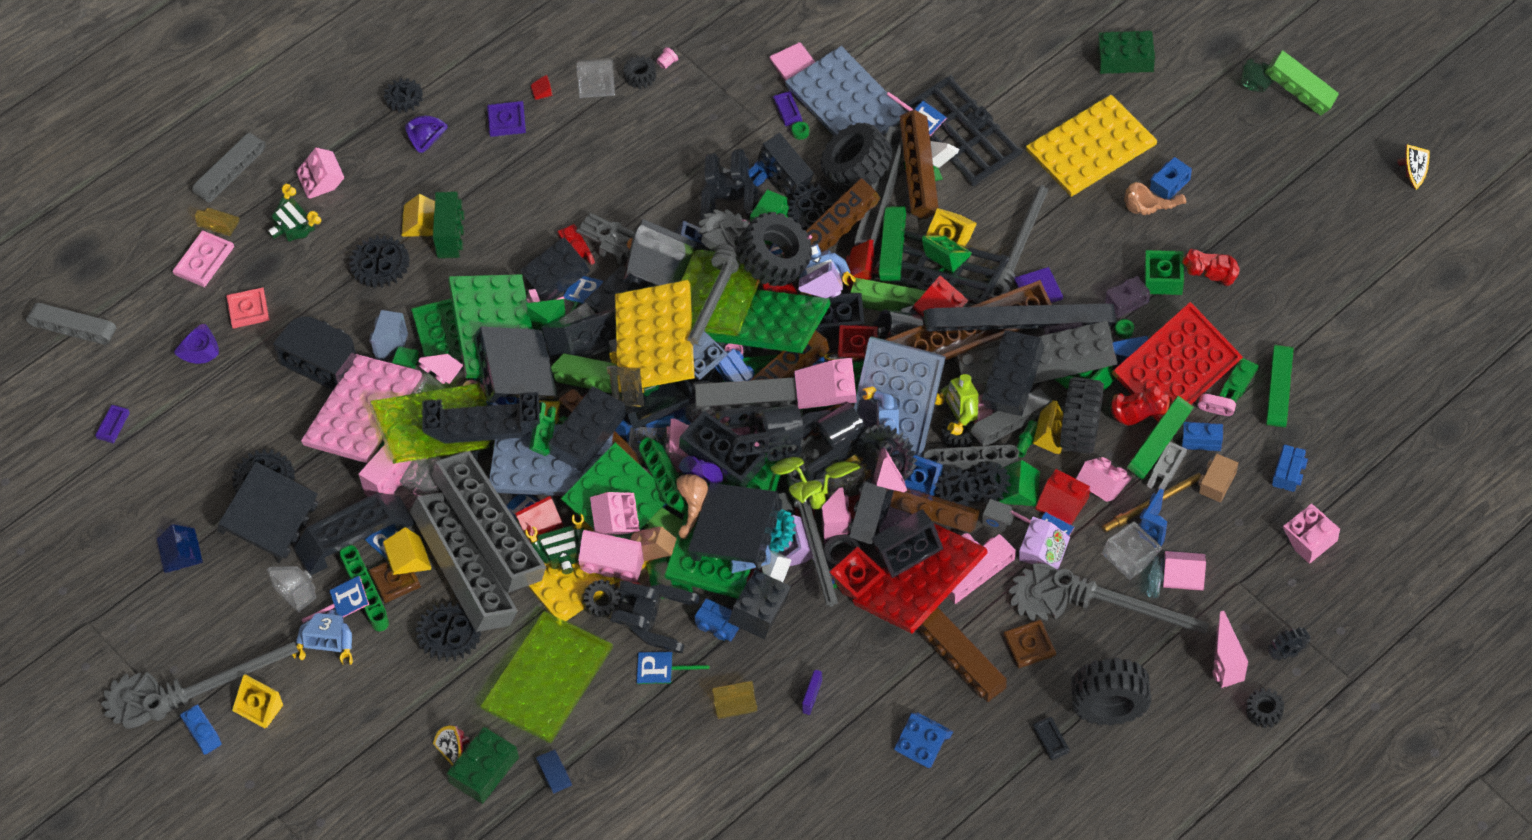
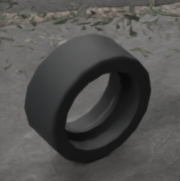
M845 534L830 538L824 547L828 568H834L840 563L831 557V551L834 548L846 546L852 550H855L857 547L861 549L858 541Z

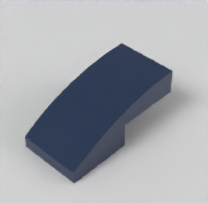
M555 750L536 757L553 794L572 786L569 776Z

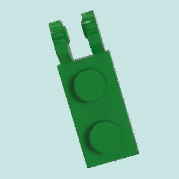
M1242 358L1225 383L1219 397L1226 398L1228 392H1231L1233 396L1230 399L1236 403L1248 387L1259 365Z
M540 402V424L532 431L529 450L547 456L550 453L549 441L553 437L556 408L551 406L545 416L546 405Z

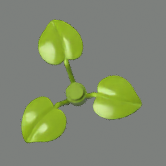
M785 458L771 467V471L775 474H787L794 470L799 473L803 482L790 486V494L801 503H804L809 497L812 509H820L826 503L825 494L828 493L827 484L830 477H842L857 469H861L860 465L847 461L830 465L826 468L827 474H825L822 489L821 482L806 481L799 466L804 464L801 458Z

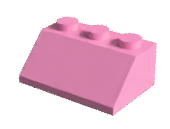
M587 530L583 531L579 554L580 570L586 573L602 574L608 578H621L623 581L628 582L638 581L644 563L641 542Z

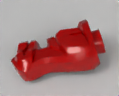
M1190 249L1182 260V263L1187 267L1188 274L1200 276L1204 271V275L1210 280L1221 281V284L1226 287L1233 284L1239 275L1237 261L1230 255L1205 254L1199 250Z
M1159 386L1149 387L1146 390L1145 397L1144 393L1141 392L1129 396L1118 393L1113 396L1111 412L1113 417L1120 423L1134 425L1148 416L1154 414L1164 415L1167 413L1170 396L1163 393Z

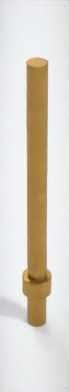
M1198 472L1164 491L1162 501L1195 484L1202 475ZM1150 500L1124 514L1120 513L1115 516L1114 520L1102 526L1103 531L1106 533L1117 526L1121 527L1127 524L1128 520L1141 514L1144 508L1148 509Z

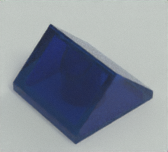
M172 524L157 539L165 573L203 563L195 528Z

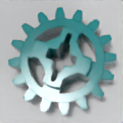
M782 509L778 511L777 525L772 530L771 544L768 545L770 551L783 552L784 547H789L788 542H793L792 535L796 534L793 528L796 527V524L792 523L795 518L791 516V512Z

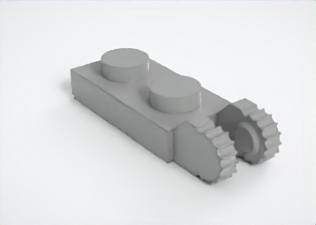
M1169 442L1153 469L1147 487L1152 488L1157 477H1160L1163 481L1160 483L1159 489L1165 490L1168 482L1171 481L1186 455L1187 449Z

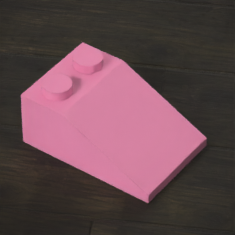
M852 358L831 360L794 371L798 409L857 402Z
M1224 611L1220 612L1214 670L1212 671L1215 681H1219L1221 688L1244 681L1248 660Z

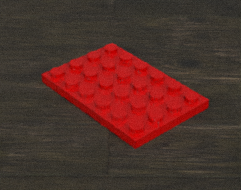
M1190 302L1120 364L1112 374L1131 394L1141 392L1144 393L1145 397L1146 390L1149 387L1159 386L1163 393L1170 396L1169 406L1178 395L1188 403L1193 404L1239 362L1243 356ZM1154 414L1152 416L1159 422L1163 415Z
M934 524L944 549L893 578L883 568L882 570L886 574L859 599H853L852 601L855 606L913 634L988 554L987 548Z

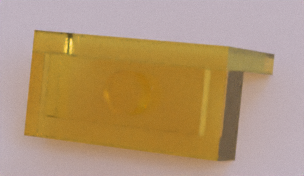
M207 208L205 212L197 210L195 214L199 227L231 236L240 221L239 217L211 208Z
M752 681L712 689L718 719L757 711Z

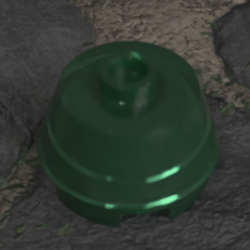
M1247 59L1246 63L1242 65L1241 83L1251 91L1264 92L1274 82L1265 73L1269 65L1265 62H1262V64L1254 63V59Z

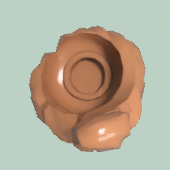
M1138 182L1132 183L1125 193L1126 207L1135 214L1150 215L1158 209H1172L1177 205L1186 204V198L1183 194L1176 195L1171 201L1153 195L1145 185Z
M693 474L682 475L676 482L677 489L688 503L687 524L682 526L679 531V536L682 539H687L691 530L695 527L708 491L705 480Z

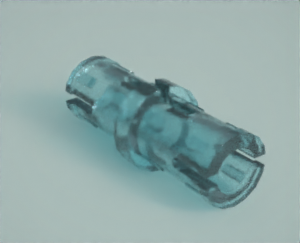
M1159 557L1152 559L1151 572L1148 574L1149 586L1147 596L1151 597L1153 593L1152 598L1159 597L1161 582L1164 579L1162 573L1165 560L1161 558L1160 562H1158Z

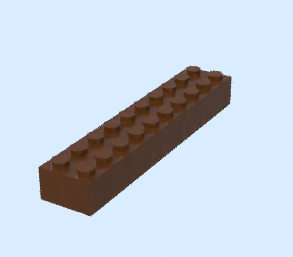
M1041 280L971 307L1052 304ZM924 324L885 340L946 356L945 360L1001 339L1005 330L1019 332L1024 329L926 331Z

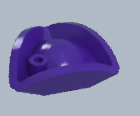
M431 116L416 117L405 125L406 132L419 153L428 150L448 128L443 121Z
M201 324L180 343L174 352L176 356L184 361L200 364L214 359L219 354V347L208 326Z
M687 456L679 464V469L685 475H698L707 484L723 483L722 472L713 463L703 460L698 461L696 457Z

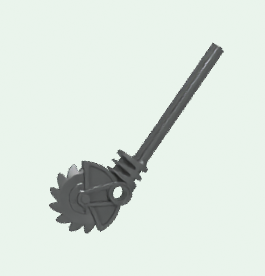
M1044 185L1038 186L1008 255L1009 262L987 300L1008 293L1012 286V282L1015 279L1014 269L1048 192V188H1045ZM991 266L989 269L996 270L998 267ZM986 276V279L984 281H974L989 284L992 277ZM964 286L963 290L959 287L956 288L960 293L981 298L984 293L982 290ZM966 303L963 307H971L974 304Z
M714 210L713 214H704L703 217L705 219L699 222V225L703 226L699 234L703 235L701 242L709 249L716 251L711 261L713 266L721 271L687 339L693 346L698 344L731 274L737 272L741 264L739 260L740 255L737 252V243L741 233L749 225V221L742 222V216L739 213L734 216L729 210H725V213Z
M814 435L809 436L805 441L802 438V451L797 457L801 458L804 462L803 465L799 466L803 475L809 464L831 451L823 438L814 440ZM790 446L789 450L787 451L791 452L795 450L796 446ZM796 470L787 473L786 483L788 489L795 483L803 482ZM825 474L814 481H819L824 486ZM792 496L794 506L800 509L826 606L833 607L838 601L812 513L810 499L808 497L804 503H801Z
M1033 564L1034 572L1023 569L1025 576L1013 578V581L1017 584L1009 590L1010 594H1015L1011 600V606L1018 604L1019 615L1022 616L1026 612L1031 621L1035 620V615L1047 621V614L1057 619L1066 609L1068 600L1069 604L1076 600V606L1082 602L1084 603L1083 608L1087 609L1091 598H1096L1205 635L1209 627L1207 622L1098 587L1096 581L1093 580L1087 583V578L1080 581V576L1073 574L1070 570H1057L1047 564ZM1061 579H1067L1069 582L1067 584H1061L1059 581Z
M293 641L186 688L181 687L177 678L174 679V685L170 686L167 682V688L163 689L161 685H158L155 678L147 672L143 677L141 673H137L129 678L128 674H125L119 683L113 680L111 691H104V695L108 700L101 703L103 708L108 710L104 715L108 718H114L113 722L115 724L122 722L125 728L138 727L150 719L153 721L162 720L168 712L173 710V707L177 709L180 707V704L186 705L190 698L298 652V649Z

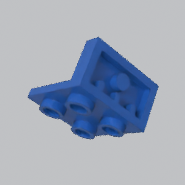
M1161 488L1157 494L1153 493L1148 509H1143L1140 515L1142 520L1139 524V529H1141L1140 538L1159 547L1164 543L1167 521L1158 516L1162 507L1164 490Z
M911 713L897 742L895 751L927 768H931L944 740L950 739L953 731L920 713Z

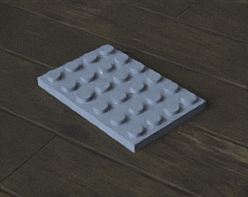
M842 46L785 81L786 87L833 136L837 135L841 129H846L847 126L855 125V123L859 122L874 125L884 135L888 132L889 126L896 127L901 124L900 115L906 113L896 101L887 96V92Z
M871 336L856 396L857 402L854 405V409L860 416L866 429L876 425V400L874 398L863 399V395H867L863 388L873 386L876 391L890 394L893 398H896L899 410V434L903 432L902 438H909L907 444L913 445L911 451H915V455L923 457L946 356Z
M555 424L553 436L562 425ZM533 430L522 438L495 440L489 481L497 493L564 496L612 446L613 434L583 472L555 458L550 453L547 456H543L529 450Z

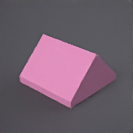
M885 447L882 448L874 473L876 485L901 492L907 491L903 477Z
M1165 551L1163 587L1203 591L1206 567L1205 554Z

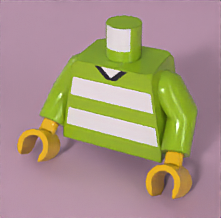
M967 374L951 380L941 390L940 394L937 393L935 405H942L944 397H946L947 404L958 420L957 424L951 422L947 427L951 431L950 433L954 435H960L963 431V425L966 426L969 421L978 419L979 395L971 382V376Z

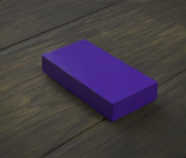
M790 91L773 96L785 126L802 122L801 114Z
M111 405L95 435L96 438L114 443L130 413L129 409Z
M813 671L802 702L804 714H811L822 683V671Z

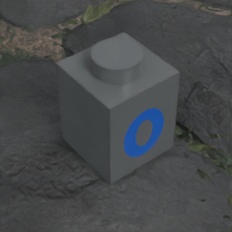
M990 499L983 513L982 525L1005 532L1006 527L1011 526L1013 522L1012 507Z

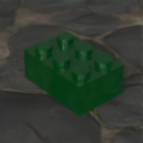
M1152 31L1100 32L1098 36L1100 74L1154 72L1155 51Z
M435 192L433 240L438 259L460 258V250H463L461 235H464L462 221L465 220V212L462 210V199H459L458 192Z
M483 727L447 772L449 783L483 804L518 760L517 747Z

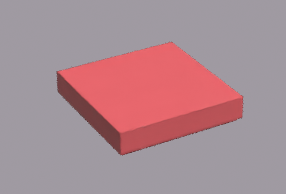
M263 288L227 295L233 328L270 321Z

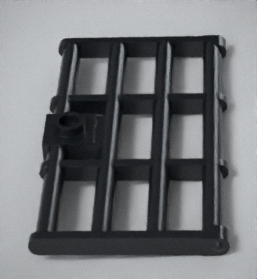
M952 75L908 103H905L910 108H913L924 101L933 107L926 99L935 94L952 112L946 116L947 119L936 130L943 127L961 146L958 148V153L948 161H951L965 175L972 186H975L1024 152L1022 148H1019L1000 129V125L993 121V116L983 106L979 107L977 101L972 99L954 81ZM949 85L966 104L957 108L940 89ZM901 106L906 113L909 112L906 108ZM971 108L973 111L965 116L963 113ZM957 117L975 138L966 142L949 122ZM987 125L989 129L981 133L979 130ZM935 133L930 136L932 141L944 143ZM995 133L1012 153L1004 157L986 138ZM980 142L998 162L990 167L972 148L974 145ZM966 152L980 166L983 172L975 176L960 161L958 156Z
M905 230L904 238L922 242V237L925 235ZM961 245L972 252L971 256L1000 264L996 270L967 263V259L952 275L923 267L926 260H934L927 257L925 251L903 246V253L920 257L917 265L902 261L901 268L913 271L909 279L901 277L900 281L891 282L905 285L908 288L913 287L927 291L937 278L941 276L946 281H949L948 283L952 286L957 283L984 291L981 298L961 293L968 299L967 303L976 305L987 301L1005 266L1009 262V256H1000L974 249L972 246ZM880 259L871 273V278H880ZM964 269L992 278L989 284L960 277V274ZM919 273L924 274L920 282L915 281Z

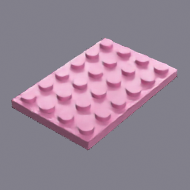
M356 354L357 357L353 361V366L344 374L339 384L336 385L301 442L307 447L369 463L421 379L422 373L419 370Z

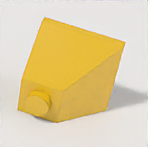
M937 208L926 236H946L957 244L965 246L970 240L977 223L962 215Z

